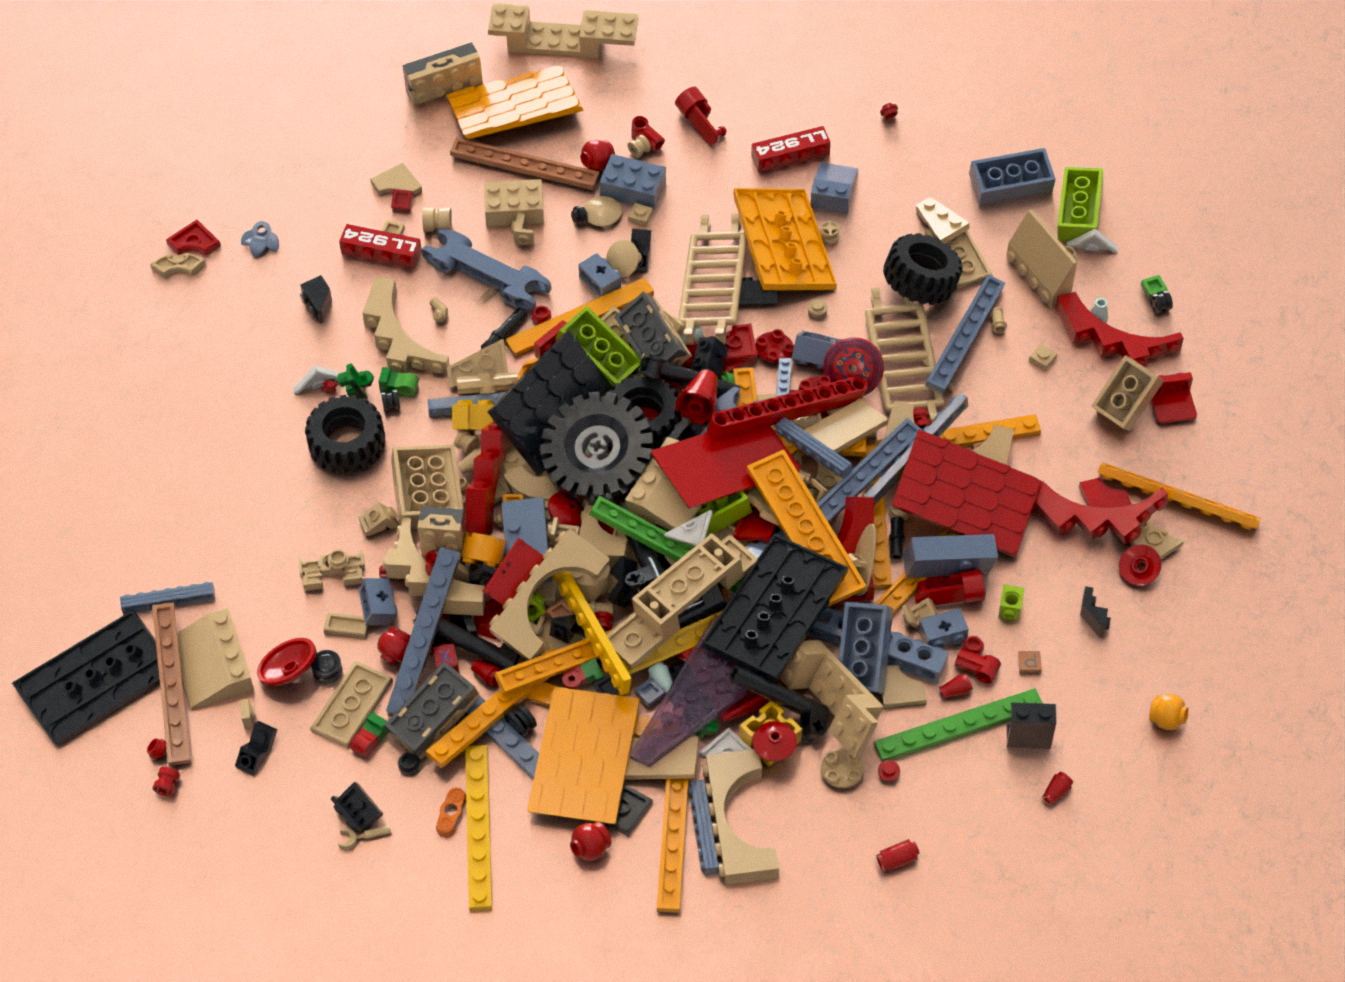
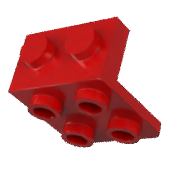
M1180 372L1165 376L1158 375L1164 382L1151 399L1157 422L1163 424L1196 419L1197 411L1190 392L1193 381L1191 372Z

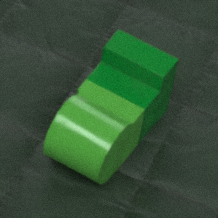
M382 367L378 380L380 392L385 391L386 393L397 389L398 396H414L419 378L412 373L392 372L390 368Z

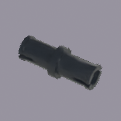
M893 517L890 520L891 534L888 536V541L890 542L889 557L893 560H900L903 557V543L905 542V535L903 534L904 519Z

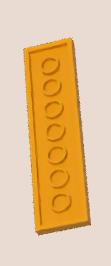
M781 450L748 465L747 471L787 539L848 567V573L844 581L834 593L827 606L829 607L866 590L865 582L785 450Z

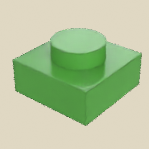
M1160 275L1141 281V287L1148 299H1150L1151 294H1161L1162 291H1168Z

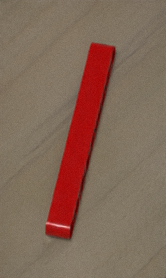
M856 376L718 411L712 415L707 427V433L714 439H722L776 425L783 417L791 421L845 407L863 398L868 383L864 378Z

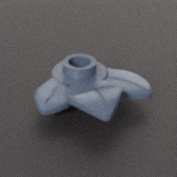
M259 221L254 224L251 230L246 231L242 235L241 245H249L252 254L258 257L266 247L272 251H277L279 239L272 232L269 223ZM260 228H265L263 232L258 231Z

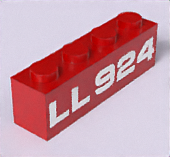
M824 126L752 143L751 157L759 173L830 155L831 141Z
M346 224L339 240L341 253L347 256H356L414 269L422 252L421 240L419 238Z

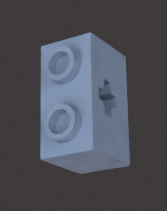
M598 253L578 264L579 277L599 297L621 288L622 277L620 273L614 270L608 261Z
M364 578L359 588V595L365 625L390 626L394 617L397 616V606L394 605V590L390 587L389 579Z
M960 608L919 619L918 631L925 644L943 648L947 645L963 643L968 638L969 628Z

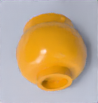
M1176 694L1155 695L1150 707L1149 721L1156 723L1161 729L1176 730L1181 724L1186 723L1189 708L1185 707L1184 700Z

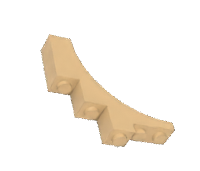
M376 276L362 315L364 325L372 328L377 327L374 334L376 347L389 350L386 357L388 368L394 372L408 373L409 367L417 370L423 369L433 371L434 373L447 374V367L450 366L449 356L435 353L420 346L400 327L394 314V301L397 293L395 280Z
M403 517L401 526L397 527V538L399 540L395 541L394 549L388 548L387 557L383 558V569L387 572V578L405 579V586L409 587L410 596H424L430 576L425 572L426 562L418 553L412 540L411 518ZM454 579L442 614L484 616L486 594L482 591L485 586L468 584Z

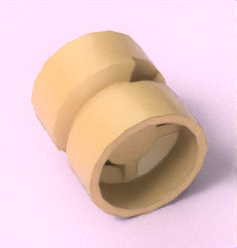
M423 207V232H435L436 229L439 230L440 228L451 230V207H440L438 211L434 207Z

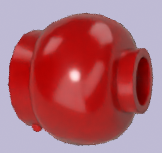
M591 140L582 147L580 160L588 169L603 171L611 154H615V151L608 140Z
M390 626L388 632H384L377 643V649L382 654L380 658L393 665H396L397 662L402 663L411 635Z
M597 821L593 824L584 823L573 831L570 848L576 857L585 861H594L603 856L606 849L611 847V837L607 828L602 823Z

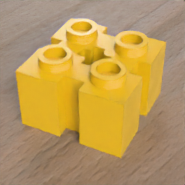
M458 400V404L452 405V429L481 430L488 426L489 423H495L487 412L494 405L493 400H478V404H473V400Z
M772 701L759 710V717L757 719L752 715L740 725L739 737L751 749L754 748L753 735L757 728L771 721L782 722L790 726L796 734L797 744L801 742L802 728L791 717L785 720L784 710ZM772 736L771 738L777 740L779 737ZM760 757L768 767L775 763Z

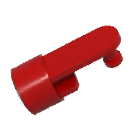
M696 86L689 87L679 94L675 100L676 107L686 119H689L709 145L716 144L718 136L726 135L727 130L724 126H719L718 129H715L707 119L711 112V107L708 104V100Z
M975 569L949 575L948 586L928 589L927 581H919L916 585L919 592L915 595V602L918 604L926 598H930L934 606L957 602L984 601L986 592L982 571Z

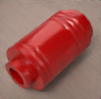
M907 839L879 851L876 858L883 872L886 870L890 872L893 869L916 861L918 859L917 855L920 852L917 844Z

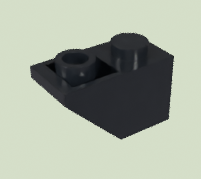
M322 275L300 284L302 293H299L302 302L308 304L311 316L313 318L316 317L322 323L331 305L332 296L330 287Z

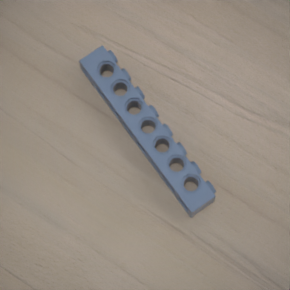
M826 607L810 629L808 636L840 647L842 634L840 628L843 625L844 613L840 610ZM891 631L887 665H899L902 671L938 684L946 667L949 652L944 651L940 647L927 645L921 640L908 638L902 633Z

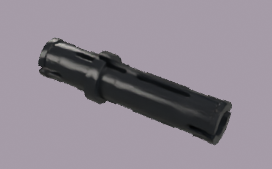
M518 307L497 330L491 332V336L481 345V349L501 339H504L505 342V338L527 317L526 311Z

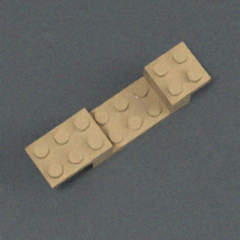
M493 3L487 31L488 35L506 36L507 52L599 59L601 44L635 46L639 14L584 10L581 25L530 21L528 5Z
M711 533L632 598L634 613L607 634L619 658L633 669L680 630L679 614L718 582L729 590L748 574L758 558L730 534L720 541Z
M820 640L803 641L779 679L789 689L809 688L835 715L828 731L854 758H860L878 724L877 719L884 706Z

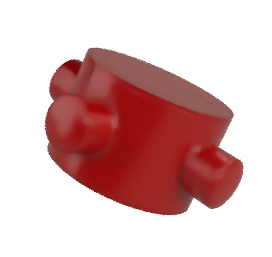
M331 380L323 382L322 392L333 394L336 392L338 384Z

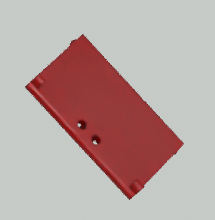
M750 503L752 513L740 519L733 533V538L736 540H764L768 544L777 525L761 518L758 509L752 507Z
M518 538L482 592L503 606L509 598L513 599L516 596L518 586L523 581H528L531 577L529 573L536 564L540 566L544 561L543 555Z

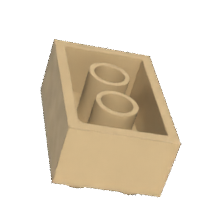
M542 179L484 183L486 227L512 226V222L516 221L518 213L525 214L526 225L544 224Z
M1125 355L1091 407L1123 429L1130 431L1164 380Z

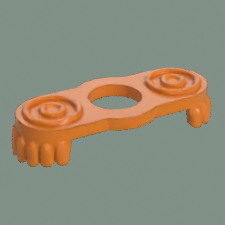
M459 787L450 789L445 801L440 806L436 831L438 835L444 838L450 837V835L455 833L456 821L462 814V805L466 801V794ZM449 805H454L457 808V812L454 815H447L444 812L445 808Z

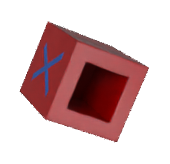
M454 643L432 647L436 669L445 661L459 673Z

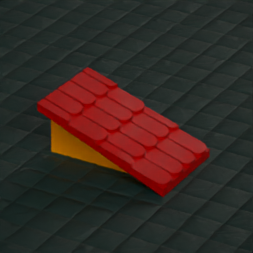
M918 429L893 499L892 507L959 535L994 534L997 550L1017 558L1042 480Z

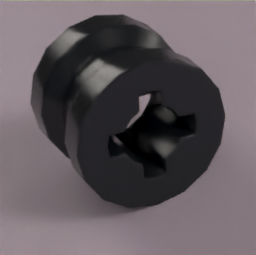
M1167 290L1162 291L1161 294L1154 293L1150 295V304L1155 313H1160L1163 309H1172V297Z
M393 389L388 393L385 391L380 392L384 412L389 411L390 408L400 409L397 389Z

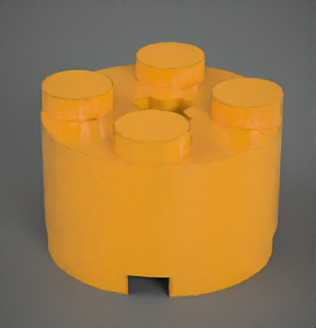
M465 532L463 549L461 551L462 562L478 565V562H483V564L498 568L504 558L507 540L501 539L500 542V540L495 539L496 537L478 533H472L471 535Z

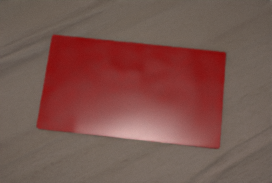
M771 426L722 439H714L706 432L651 451V455L689 509L755 487L756 485L747 471V466L781 450H785L797 472L801 470Z

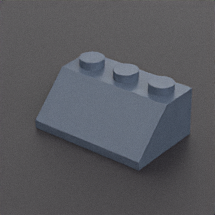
M802 330L796 335L792 359H796L797 363L808 365V362L814 363L817 368L823 369L827 352L835 343L842 339ZM854 365L849 366L850 371L853 369Z

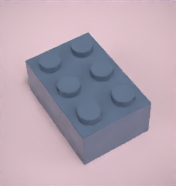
M611 154L599 181L600 196H608L616 201L632 205L638 203L655 210L666 184V167Z

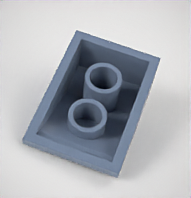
M821 162L811 190V207L848 214L858 168Z

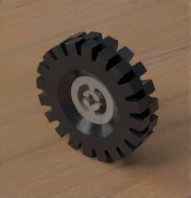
M599 392L589 393V399L584 400L582 395L572 398L574 405L569 406L567 403H564L558 408L560 415L552 414L547 422L549 429L544 428L541 438L544 443L540 444L542 462L554 486H557L559 492L565 497L570 495L572 501L580 504L583 503V500H587L589 506H594L599 496L612 503H616L615 497L621 496L624 500L653 459L651 451L655 449L654 445L656 444L648 419L645 418L643 411L637 405L633 407L632 401L625 397L618 400L617 395L606 392L605 398L601 397ZM608 442L613 445L611 453L606 444ZM587 447L590 452L591 458H587L585 456V451Z

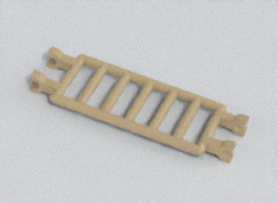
M739 213L731 214L730 232H709L711 229L709 214L701 215L700 232L692 233L690 236L678 320L686 326L684 329L686 345H694L696 326L717 325L715 335L723 344H726L727 325L736 324L747 245L746 235L744 231H740ZM739 239V245L697 247V241ZM738 253L737 259L695 261V255ZM736 267L735 274L693 275V269ZM734 282L733 288L690 289L691 283ZM732 296L731 302L688 304L689 297ZM730 310L729 317L686 318L687 312Z
M879 287L871 288L872 295L870 299L873 308L865 310L871 343L878 348L880 353V347L923 343L925 351L882 355L884 363L927 359L928 367L895 371L884 370L882 380L879 383L884 410L891 412L893 405L891 404V395L934 391L935 400L907 402L914 405L913 409H927L929 413L928 420L932 424L938 414L936 407L944 405L943 394L925 386V384L888 388L886 380L930 375L936 362L924 307L919 303L914 304L906 297H902L904 305L882 307ZM916 311L918 316L916 320L877 324L874 321V316ZM920 327L921 335L879 340L877 336V331Z

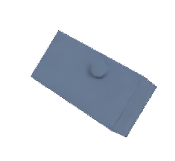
M1045 148L971 161L969 176L979 205L1053 192L1056 181Z
M544 498L502 502L504 539L507 540L505 547L506 555L518 538L544 555L549 549ZM549 577L542 583L552 582V578Z
M994 534L912 537L903 553L906 578L947 577L952 574H959L961 571L980 569L983 575H988L998 559Z
M845 602L839 661L871 694L884 695L893 608L888 605Z

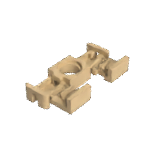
M360 550L359 555L348 556V565L339 570L326 566L329 554L320 555V560L302 562L301 557L298 559L299 573L303 579L304 591L323 588V582L320 580V577L328 575L346 574V577H343L344 586L363 582L362 571L365 570L362 550Z

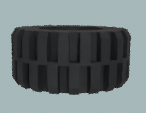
M911 233L903 235L894 241L884 263L883 273L888 285H891V288L895 292L897 291L903 298L906 297L909 301H917L923 305L926 303L934 305L942 303L952 296L962 275L963 267L960 257H957V252L952 250L951 246L947 243L944 244L942 240L932 238L930 235L924 236L921 233L913 235Z
M636 375L632 379H623L621 384L616 383L612 390L608 391V393L616 394L618 400H621L622 397L632 401L633 407L637 405L639 408H651L659 413L656 418L648 421L654 435L655 449L661 447L663 439L666 436L669 437L674 425L681 421L680 411L677 412L675 404L678 393L675 389H671L669 383H663L662 379H653L647 375H644V377Z
M340 395L339 398L331 397L329 401L321 402L318 404L319 408L315 407L311 411V416L306 421L305 434L311 457L321 468L325 469L327 467V471L332 473L338 471L339 474H345V472H351L352 474L357 473L356 470L368 468L369 464H374L377 461V457L381 456L386 442L382 416L372 403L369 404L368 400L364 398L360 400L358 396L353 395L351 397ZM343 427H355L363 431L356 439L348 442H336L328 438L334 431Z

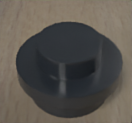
M575 206L571 212L573 222H576L577 225H582L587 221L588 215L584 207Z
M410 752L404 753L398 760V768L405 774L415 773L420 767L419 758Z

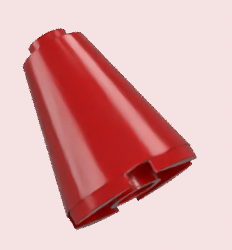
M702 370L679 394L675 404L677 412L680 411L682 418L686 416L692 420V424L699 425L711 420L712 415L716 412L717 375L710 370Z

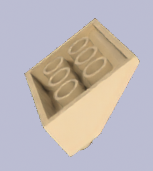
M1032 209L1028 210L1008 243L1006 256L1017 267L1020 275L1028 280L1031 288L1039 293L1042 301L1047 303L1050 308L1056 306L1057 296L1072 292L1077 261Z
M667 437L661 447L679 441ZM654 458L625 498L629 512L669 530L695 518L703 506L700 505L689 509Z
M454 444L393 447L391 466L399 526H401L402 518L407 517L411 518L412 529H417L421 506L464 509Z
M229 608L209 613L177 633L182 680L191 710L254 691Z

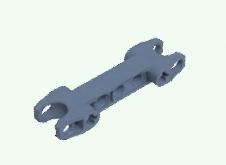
M440 228L436 232L438 235L437 239L444 246L434 248L427 245L421 249L423 258L436 269L444 273H450L455 268L492 287L495 285V288L502 291L500 294L501 298L515 308L520 307V309L534 311L537 307L536 300L529 293L539 291L546 294L552 290L551 282L537 270L529 266H523L518 271L471 248L473 245L471 240L457 231Z

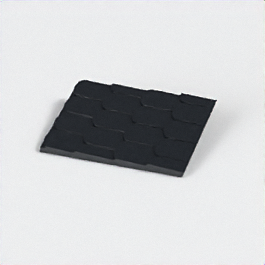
M570 330L565 332L487 411L537 476L546 470L542 462L540 444H544L541 438L544 428L549 429L547 422L552 414L559 416L558 408L564 403H567L569 406L574 405L572 398L580 395L583 396L584 400L589 399V393L599 392L600 396L605 398L606 392L612 390L613 387L603 373L598 370L599 368L590 356L586 354V351L577 339L574 338Z
M774 534L702 641V648L712 651L776 683L794 658L798 648L808 636L810 629L844 581L848 573V567Z
M132 610L13 681L12 684L53 743L60 745L61 743H66L86 728H91L120 707L128 705L148 690H152L160 685L156 640L137 613Z

